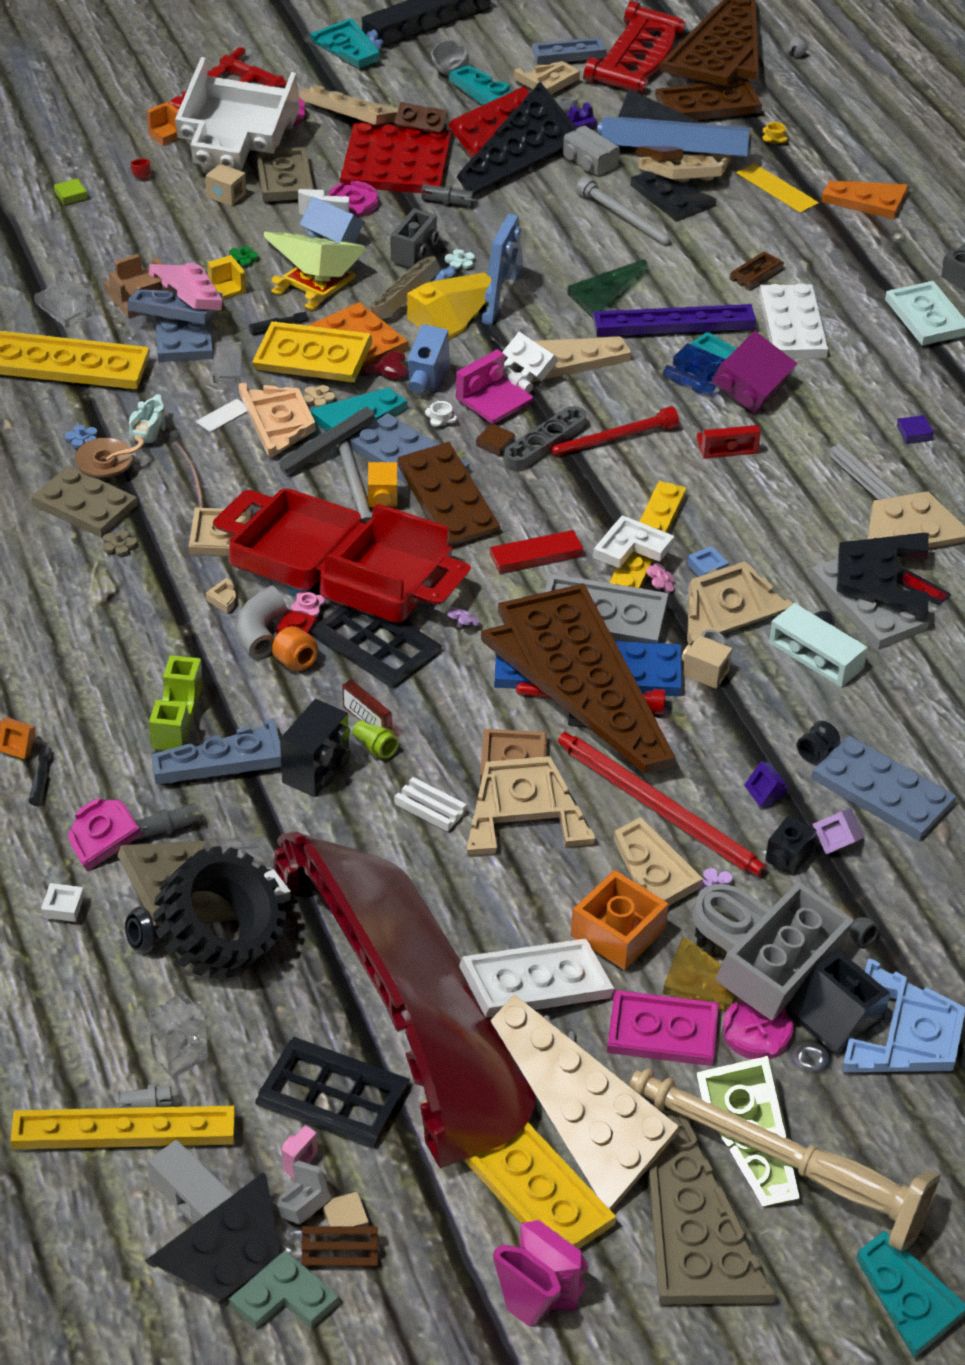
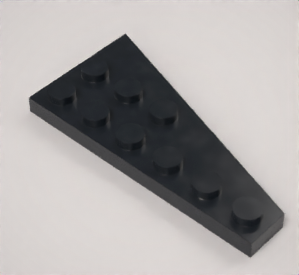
M539 81L530 94L524 98L522 103L500 125L493 136L485 142L478 153L462 168L456 178L466 191H474V195L562 152L565 134L576 131L577 128L542 82Z

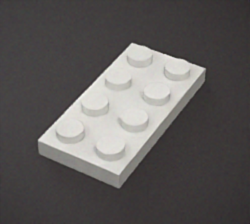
M760 285L759 295L769 341L790 358H827L828 347L813 285Z
M586 938L462 956L459 965L485 1018L495 1016L514 994L532 1009L537 1010L611 998L614 990Z

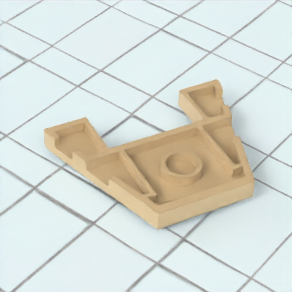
M550 756L487 761L485 763L467 842V856L496 854L497 845L493 823L560 818L565 848L594 845L595 836L591 828L588 829L580 808L574 804L568 793L569 789Z

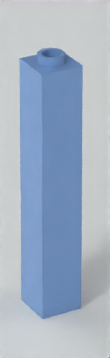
M606 116L598 125V134L615 145L633 147L673 146L681 148L683 151L748 156L751 153L753 128Z

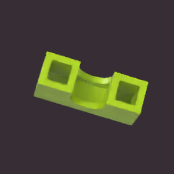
M169 656L163 675V699L155 700L149 720L151 749L168 750L185 745L203 686L201 658Z

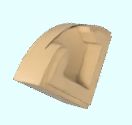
M225 578L206 592V601L226 614L230 613L236 604L234 584L228 578Z

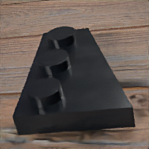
M645 171L631 177L630 186L675 222L716 206L717 198L654 172Z

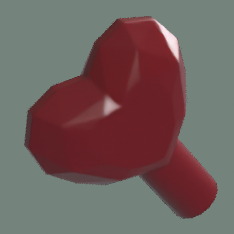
M391 351L384 355L377 363L362 365L364 376L381 373L391 379L404 378L408 374V368L404 364L406 360L405 354L400 351Z

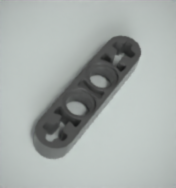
M576 406L567 407L509 445L504 451L505 467L511 471H523L552 452L551 449L554 445L567 442L579 434L586 427V411ZM555 430V431H560V432H562V433L553 434V433H550L549 431ZM539 443L542 444V446L535 447L529 444Z

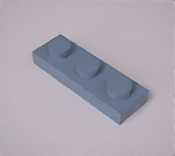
M601 37L534 43L532 44V54L537 64L549 65L562 61L571 63L577 60H588L590 57L596 59L605 58L606 48Z

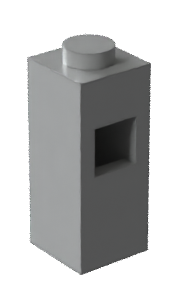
M177 1139L147 1160L150 1183L192 1224L233 1195Z

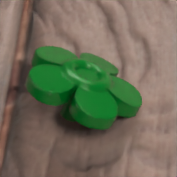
M249 246L240 247V250L238 248L229 250V255L238 264L240 263L241 266H249L251 261L258 259V253L252 252V248Z

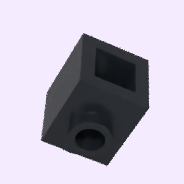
M787 816L768 839L765 862L794 876L813 852L817 829Z

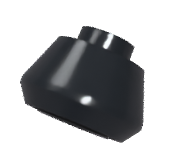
M135 907L128 914L125 921L127 941L134 950L141 954L150 952L165 941V938L159 939L156 930L160 926H154L152 916L146 908Z

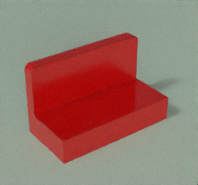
M758 425L703 430V433H697L696 440L703 459L758 454L761 431Z

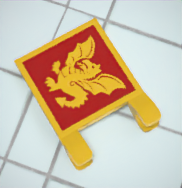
M295 267L283 276L275 275L272 277L271 282L276 284V286L271 289V292L282 295L289 285L305 291V298L309 299V302L305 304V308L314 311L325 298L354 280L356 274L347 270L341 277H330V281L314 280L315 275L304 273L301 269Z

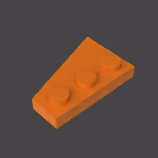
M829 180L822 193L821 202L894 219L907 194L908 184Z

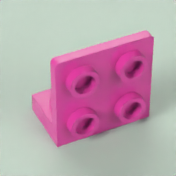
M498 349L456 371V399L492 424L499 422L533 402L532 395L519 386L513 385L509 379L504 377L505 354Z

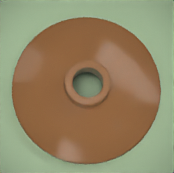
M97 438L84 443L78 448L75 454V463L78 469L87 475L110 477L122 473L131 465L133 453L115 456L107 460L106 458L112 453L130 449V447L118 439Z

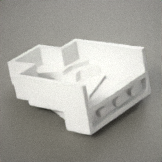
M201 57L175 118L178 138L192 140L191 152L193 163L214 167L221 164L242 171L249 150L274 154L276 147L279 146L284 130H292L299 112L296 73L291 72L285 89L208 76L206 58Z

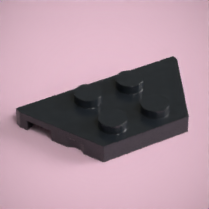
M263 1172L145 1259L146 1263L153 1268L158 1267L173 1275L178 1282L198 1289L207 1298L215 1302L222 1301L280 1255L269 1186L265 1173Z

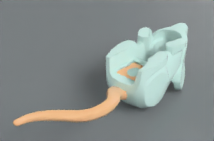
M160 394L155 395L145 403L140 401L138 403V411H134L129 418V435L138 442V445L112 453L106 458L107 460L115 456L139 451L144 443L150 444L156 441L160 428L162 431L166 429L164 404Z

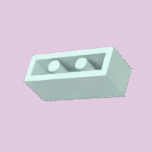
M796 603L792 604L772 620L769 637L771 645L841 688L864 669L867 646Z

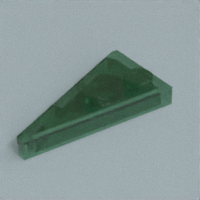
M642 259L568 286L567 295L593 319V311H603L606 307L611 308L614 305V301L619 299L630 288L632 280L634 278L639 279L643 275L648 262Z

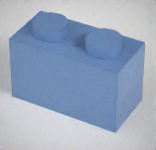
M312 196L299 225L308 229L306 234L313 238L321 239L325 237L340 244V242L355 243L365 221Z

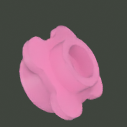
M305 591L296 594V602L291 604V610L313 615L317 618L320 614V606L325 604V598L321 595Z

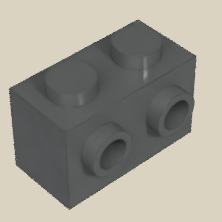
M413 208L390 235L392 262L406 267H413L417 262L426 257L427 252L432 246L437 244L439 239L437 215Z

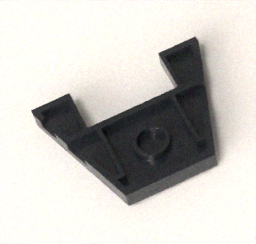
M929 533L839 542L836 591L871 603L876 599L890 604V609L901 612L902 609L915 612L916 618L927 620L928 592L897 589V556L927 559Z

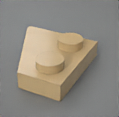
M562 61L550 65L534 66V71L524 73L521 68L515 69L514 79L532 89L541 81L552 95L579 80L580 70Z

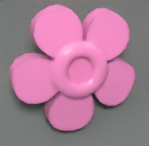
M655 563L646 569L647 574L654 578L652 585L656 589L660 590L663 588L666 593H671L674 590L672 584L674 578L670 572H665V568L661 564Z

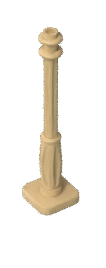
M646 1068L643 1072L636 1070L633 1074L629 1087L644 1099L647 1098L654 1101V1107L659 1111H663L665 1108L671 1109L798 1168L801 1176L811 1179L840 1197L889 1215V1219L895 1221L889 1238V1245L903 1252L916 1241L940 1182V1174L931 1170H925L912 1180L910 1186L903 1184L901 1187L860 1163L818 1149L815 1145H810L808 1148L680 1090L676 1088L673 1078L669 1077L662 1082L655 1078L654 1070L651 1068Z

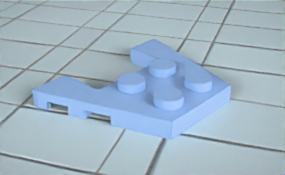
M868 959L865 972L890 992V998L896 999L887 1045L881 1046L849 1038L842 1071L847 1073L953 1071L965 1007L927 987L921 990L906 982V976L896 971L892 975L879 968L880 963Z

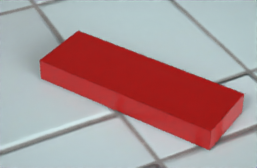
M574 530L493 546L490 547V556L499 574L581 557L583 556V547Z

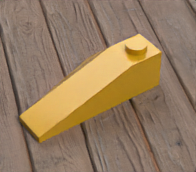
M483 272L426 282L407 293V319L418 327L425 324L447 329L450 340L463 333L467 328V323L479 315L481 307L489 304V302L485 301V293L492 277Z

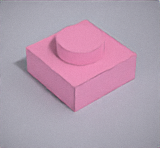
M305 1125L296 1136L291 1135L285 1141L282 1147L283 1171L291 1177L296 1178L292 1168L295 1162L302 1161L309 1164L318 1154L316 1131Z

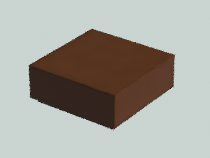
M491 424L476 438V446L500 456L509 445L515 442V433Z

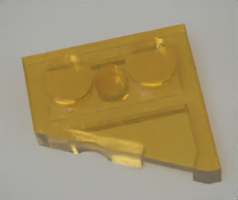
M682 937L664 983L663 994L677 998L718 1002V1010L723 1012L729 1009L736 996L715 981L721 964L688 938Z

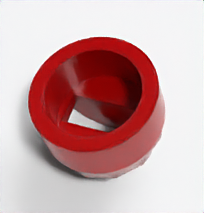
M136 159L130 162L131 172L137 179L148 178L151 173L150 160Z

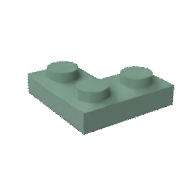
M284 1250L231 1296L229 1303L230 1307L256 1330L284 1306L312 1329L339 1305V1296Z

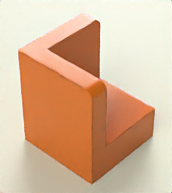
M168 102L147 110L149 136L162 146L181 139L177 136L175 122L179 110Z

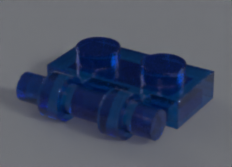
M687 343L673 356V366H676V368L666 365L663 375L670 377L674 383H684L691 386L695 392H705L712 395L715 391V385L709 382H712L713 377L725 359Z

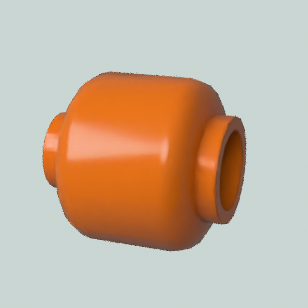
M291 626L280 631L275 637L272 652L275 659L292 671L299 672L306 670L316 660L318 644L315 638L299 627Z

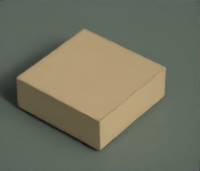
M358 1192L332 1198L322 1206L328 1226H369ZM331 1235L332 1239L346 1236V1235Z

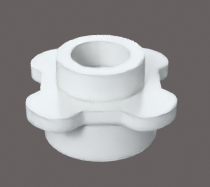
M436 401L431 404L430 408L425 410V415L431 419L430 423L432 426H445L448 423H455L457 421V416L452 413V405L446 401Z

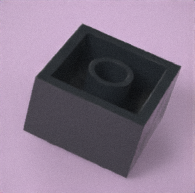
M316 698L280 738L282 783L314 798L323 787L326 788L330 785L334 774L340 767L343 768L347 765L351 756V751L349 750L351 730L348 725V712Z

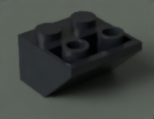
M838 950L813 969L787 1005L786 1011L832 1052L838 1054L847 1047L849 1038L857 1040L885 1019L890 992Z

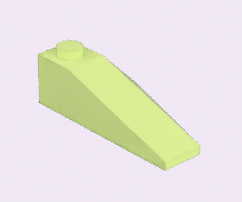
M264 231V238L304 273L315 275L314 280L330 281V277H341L365 252V246L349 242H340L339 244V242H334L330 239L311 238L310 236L286 232Z
M768 1056L697 1072L702 1100L788 1139L776 1080ZM720 1133L763 1207L800 1199L792 1165Z

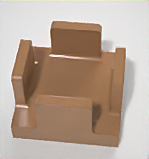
M138 254L116 260L115 272H110L109 281L104 282L105 292L128 319L139 316L137 312L127 310V300L136 290L171 291L173 296H176L171 288H166L162 285V278L159 276L153 278L149 275V268L142 270L141 257ZM158 257L152 259V264L164 265Z

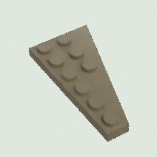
M665 1108L661 1112L677 1124L680 1131L648 1168L659 1304L774 1303L775 1293L771 1285L766 1283L760 1271L761 1265L756 1255H752L744 1239L745 1233L722 1187H718L712 1175L713 1169L708 1159H704L697 1145V1138L686 1116Z

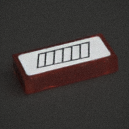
M351 679L342 684L343 707L360 721L364 720L369 724L392 730L391 711Z

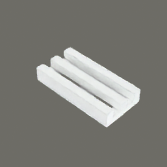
M414 777L409 780V786L405 785L402 788L401 794L397 793L394 796L395 805L447 832L466 813L467 804ZM436 811L448 816L449 818L437 813Z

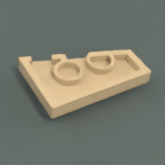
M641 817L615 830L614 841L635 883L663 899L669 905L702 887L703 878Z

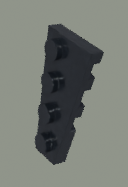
M629 88L618 117L703 124Z

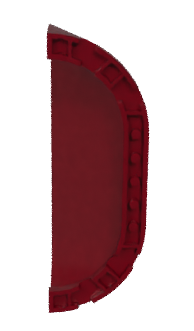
M295 831L280 835L277 842L281 848L274 851L275 872L288 887L291 895L299 893L300 871L305 870V873L321 893L378 992L396 1031L405 1030L412 1050L405 1053L413 1081L415 1085L423 1086L427 1102L420 1105L424 1140L438 1167L441 1169L489 1151L515 1137L531 1117L534 1109L535 1093L492 1025L491 1019L493 1017L485 1018L459 967L461 962L408 875L394 863L369 853Z

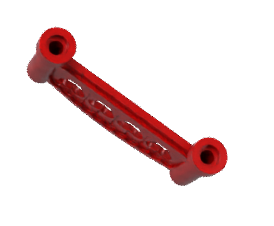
M630 1L624 14V23L628 24V26L602 62L592 57L588 59L583 73V80L591 83L598 81L625 90L629 88L637 93H644L648 84V78L661 68V62L672 52L675 36L684 34L687 22L683 21L682 18L641 7L640 3ZM647 31H661L663 33L660 34V37H654ZM653 42L655 44H653L652 49H647L640 43ZM632 54L647 55L645 60H638ZM637 65L640 67L637 68V72H631L624 66Z

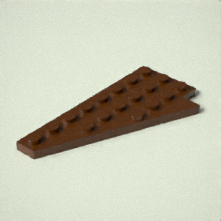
M722 0L661 62L660 71L675 77H688L693 81L710 82L715 86H727L736 76L757 81L759 67L756 0Z
M584 583L498 603V613L504 625L481 630V640L485 645L643 773L675 766L676 757Z

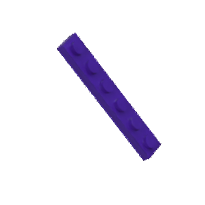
M752 304L593 311L596 336L606 337L614 335L755 329L756 326Z

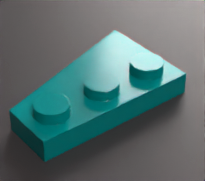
M882 1231L858 1251L856 1260L915 1359L965 1317V1303L907 1250L901 1252L889 1245L890 1235Z

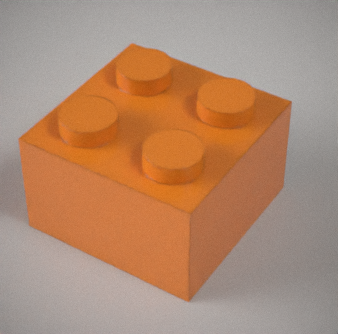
M613 870L573 908L571 936L577 940L586 938L592 950L623 970H626L666 930L669 903L618 871Z

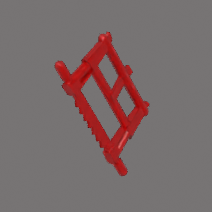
M238 47L230 56L225 54L219 60V65L212 67V71H208V76L218 78L225 71L241 76L240 82L251 83L256 81L277 88L285 87L288 82L285 81L282 75L276 76L256 66H250L239 61L246 53L244 47ZM182 92V97L176 96L169 103L179 110L186 92Z

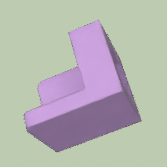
M851 807L812 824L817 829L816 833L825 854L864 838Z

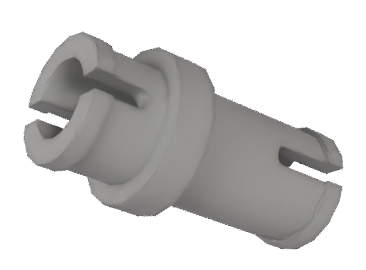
M149 1084L146 1089L116 1091L115 1093L117 1108L173 1107L171 1085L157 1087L156 1084Z

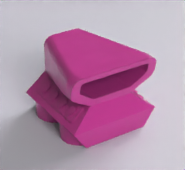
M540 1220L520 1224L519 1247L501 1245L493 1252V1260L506 1309L528 1326L537 1325L551 1309L577 1310V1300L586 1291V1284L581 1277L587 1272L588 1263L581 1254L582 1252Z

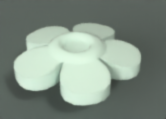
M461 249L454 250L453 254L445 256V262L449 263L450 266H455L456 270L460 269L461 266L464 269L471 268L475 259L473 253L464 254V251Z

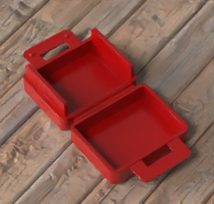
M281 489L273 497L253 490H245L213 520V526L217 530L234 535L229 541V562L232 566L303 591L311 589L320 580V594L323 598L393 623L403 622L421 601L434 605L444 603L471 570V566L468 563L451 558L452 545L449 543L450 529L447 526L379 503L373 507L372 519L364 524L363 522L361 523V514L355 510L293 489ZM251 505L261 508L246 524L236 521Z

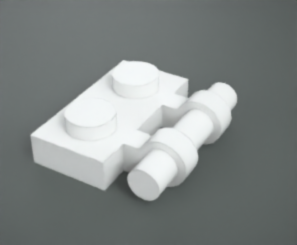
M521 332L517 333L502 352L508 358L504 362V377L527 393H530L533 389V384L530 383L531 380L536 377L542 382L559 361L554 354ZM518 367H521L523 369L521 373H516L514 371Z

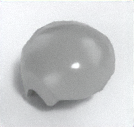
M454 39L440 42L431 52L436 69L445 75H449L450 71L467 66L470 60L465 45L461 47Z

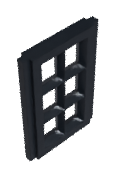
M342 605L317 623L315 628L311 630L313 637L390 687L398 686L437 656L438 652L442 649L440 643L405 621L393 623L359 611L373 620L372 623L364 628L348 618L359 610ZM342 622L358 633L348 640L333 630V628ZM381 625L397 637L387 643L371 632ZM366 637L380 646L381 649L372 655L356 645V643ZM404 640L420 650V652L410 658L396 649L395 646ZM389 652L403 661L404 664L395 670L379 660V658Z
M293 1036L258 1092L255 1104L374 1149L402 1101L410 1084V1079ZM296 1058L322 1067L315 1080L289 1071ZM329 1070L356 1080L349 1093L322 1083ZM284 1078L310 1087L303 1101L277 1092ZM366 1083L388 1091L389 1094L383 1105L356 1096L361 1085ZM317 1090L344 1100L338 1113L310 1104ZM351 1103L378 1112L371 1126L345 1117Z

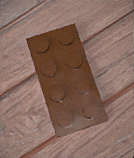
M748 79L732 80L727 86L703 83L657 88L655 93L658 103L697 121L718 117L727 118L736 115L748 116L754 113H761L762 103Z
M450 441L398 457L397 466L428 519L445 525L450 529L449 543L452 545V548L499 533L500 524Z

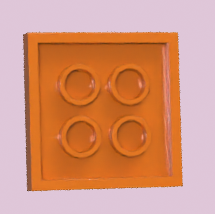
M360 302L307 325L371 333L373 342L362 365L377 363L384 355L391 351L404 352L408 350V341Z

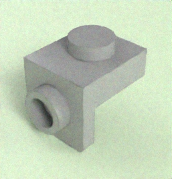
M297 1161L292 1165L297 1183L271 1202L275 1216L301 1224L310 1219L313 1213L329 1202L331 1197L327 1187V1178L322 1169L302 1161Z

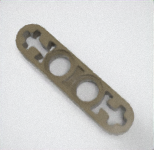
M436 257L424 258L411 267L370 304L372 312L382 319L397 311L407 302L408 292L429 282L441 271Z

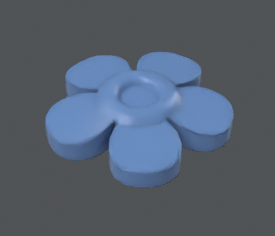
M371 30L367 33V37L379 51L383 40H377V32Z
M455 266L441 270L429 282L448 279L456 273Z
M76 425L73 427V431L65 434V440L71 442L72 447L79 448L84 443L96 439L97 429L89 427L85 430L84 425Z

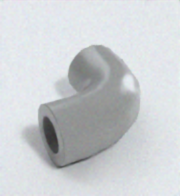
M273 585L263 589L249 599L237 617L236 634L244 650L255 660L265 658L272 652L275 638L268 631L267 625L274 618L287 611L282 596Z

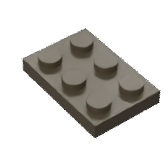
M306 147L275 149L274 154L256 151L263 202L298 200L299 189L313 190Z
M71 466L64 468L31 496L32 506L101 538L137 507L136 496Z

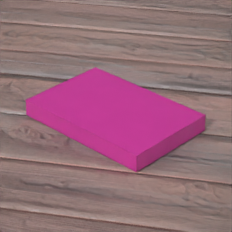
M614 990L607 1053L713 1066L719 1003Z

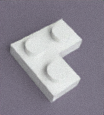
M622 515L596 545L593 551V558L620 568L634 551L660 562L674 545V536Z

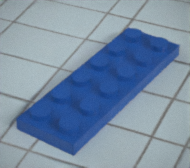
M615 641L642 694H646V691L652 692L653 689L666 690V696L681 695V644ZM496 654L494 688L516 689L519 683L534 684Z

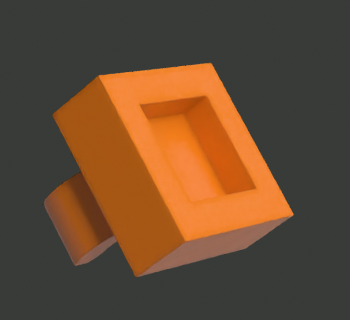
M8 717L2 719L0 724V751L22 759L30 757L32 745L36 737V726Z

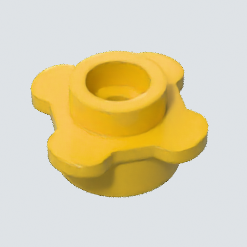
M771 122L763 128V133H765L763 136L764 141L771 144L787 141L785 136L787 130L782 123Z

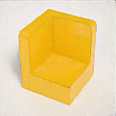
M231 255L207 262L208 277L217 292L222 293V300L246 293L245 271Z

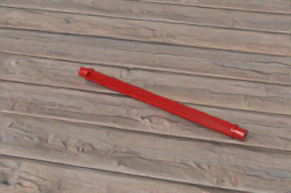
M563 732L559 736L557 742L566 748L567 753L745 872H751L757 877H761L766 871L767 865L758 860L757 855L579 737H573L567 732Z

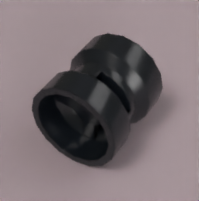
M820 720L810 728L809 733L804 734L797 741L796 747L804 760L811 764H819L827 757L828 752L833 751L839 745L841 737L831 723Z

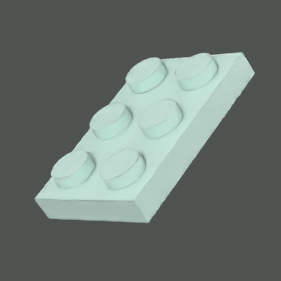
M934 281L886 291V302L922 346L965 336V318Z

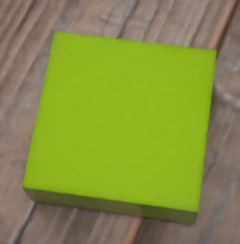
M78 178L54 184V192L63 205L88 199L87 191Z

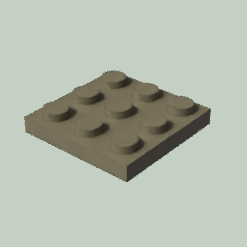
M211 840L121 845L117 856L142 904L150 912L154 926L162 925V922H154L153 913L160 907L154 905L155 897L161 892L159 888L190 856L192 857L197 851L204 848L208 852L214 846ZM209 891L193 893L192 906L201 923L239 920L231 904L218 894Z

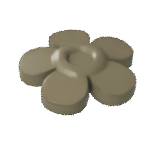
M120 530L115 534L107 533L103 536L104 544L102 548L106 553L116 551V554L119 556L128 553V549L136 546V539L129 537V532L125 530Z

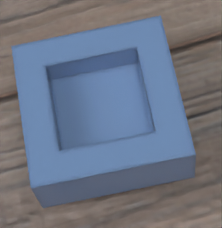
M713 546L687 557V565L698 577L707 574L712 567L716 570L729 567V563Z

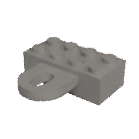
M797 882L771 909L745 891L725 884H716L704 888L698 894L692 908V918L699 931L728 952L715 981L771 1021L792 1000L813 969L838 951L854 922V919L800 882ZM712 906L723 908L737 918L739 922L730 921L713 909Z

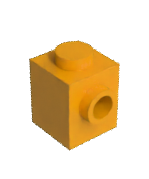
M368 462L369 507H374L377 503L388 507H397V462Z

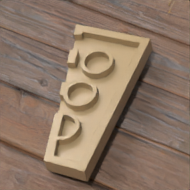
M622 337L534 341L554 354L559 360L543 380L631 361L632 352ZM534 377V378L531 380V382L540 381V380L537 379L536 377Z

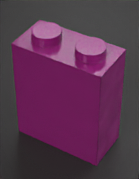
M754 331L721 363L712 382L756 414L788 381L798 363Z

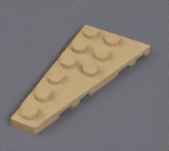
M514 994L491 1019L492 1025L594 1192L612 1211L679 1133L680 1128Z

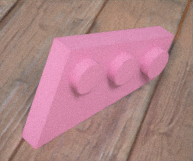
M186 263L185 265L150 264L149 275L153 278L158 276L162 278V285L166 288L176 289L177 296L192 308L221 310L222 298L202 266L196 263Z

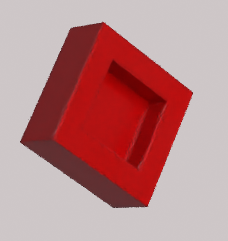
M288 609L276 629L277 635L283 629L291 626L299 627L311 635V630L317 624L316 616Z

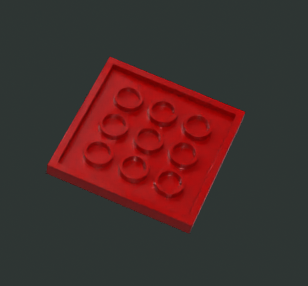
M354 123L340 176V183H344L345 186L350 185V182L359 181L373 186L376 190L432 194L429 191H422L424 184L442 186L451 142V131L443 130L441 134L393 125L383 126L370 125L369 123Z

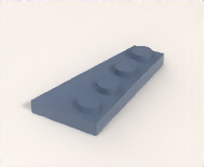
M274 718L263 721V727L253 730L249 726L236 729V735L223 739L219 735L206 738L203 745L195 747L189 743L152 754L151 761L155 784H170L177 781L205 779L212 776L239 774L241 772L281 767L280 741Z

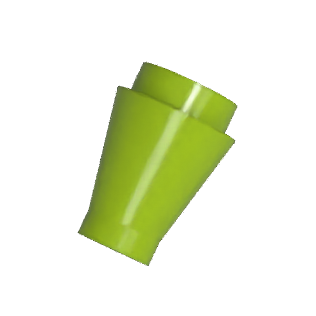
M364 720L357 722L353 727V736L375 758L388 759L396 752L399 740L393 730L369 724Z

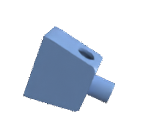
M422 324L408 357V388L417 394L423 393L424 390L436 391L450 367L447 329Z

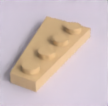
M311 85L310 89H302L299 97L305 102L375 125L394 122L398 108L346 96L341 92L326 91L324 87L318 85Z

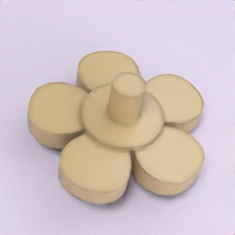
M320 385L316 388L307 387L303 398L307 405L314 404L315 407H319L333 402L335 395L329 392L328 386Z

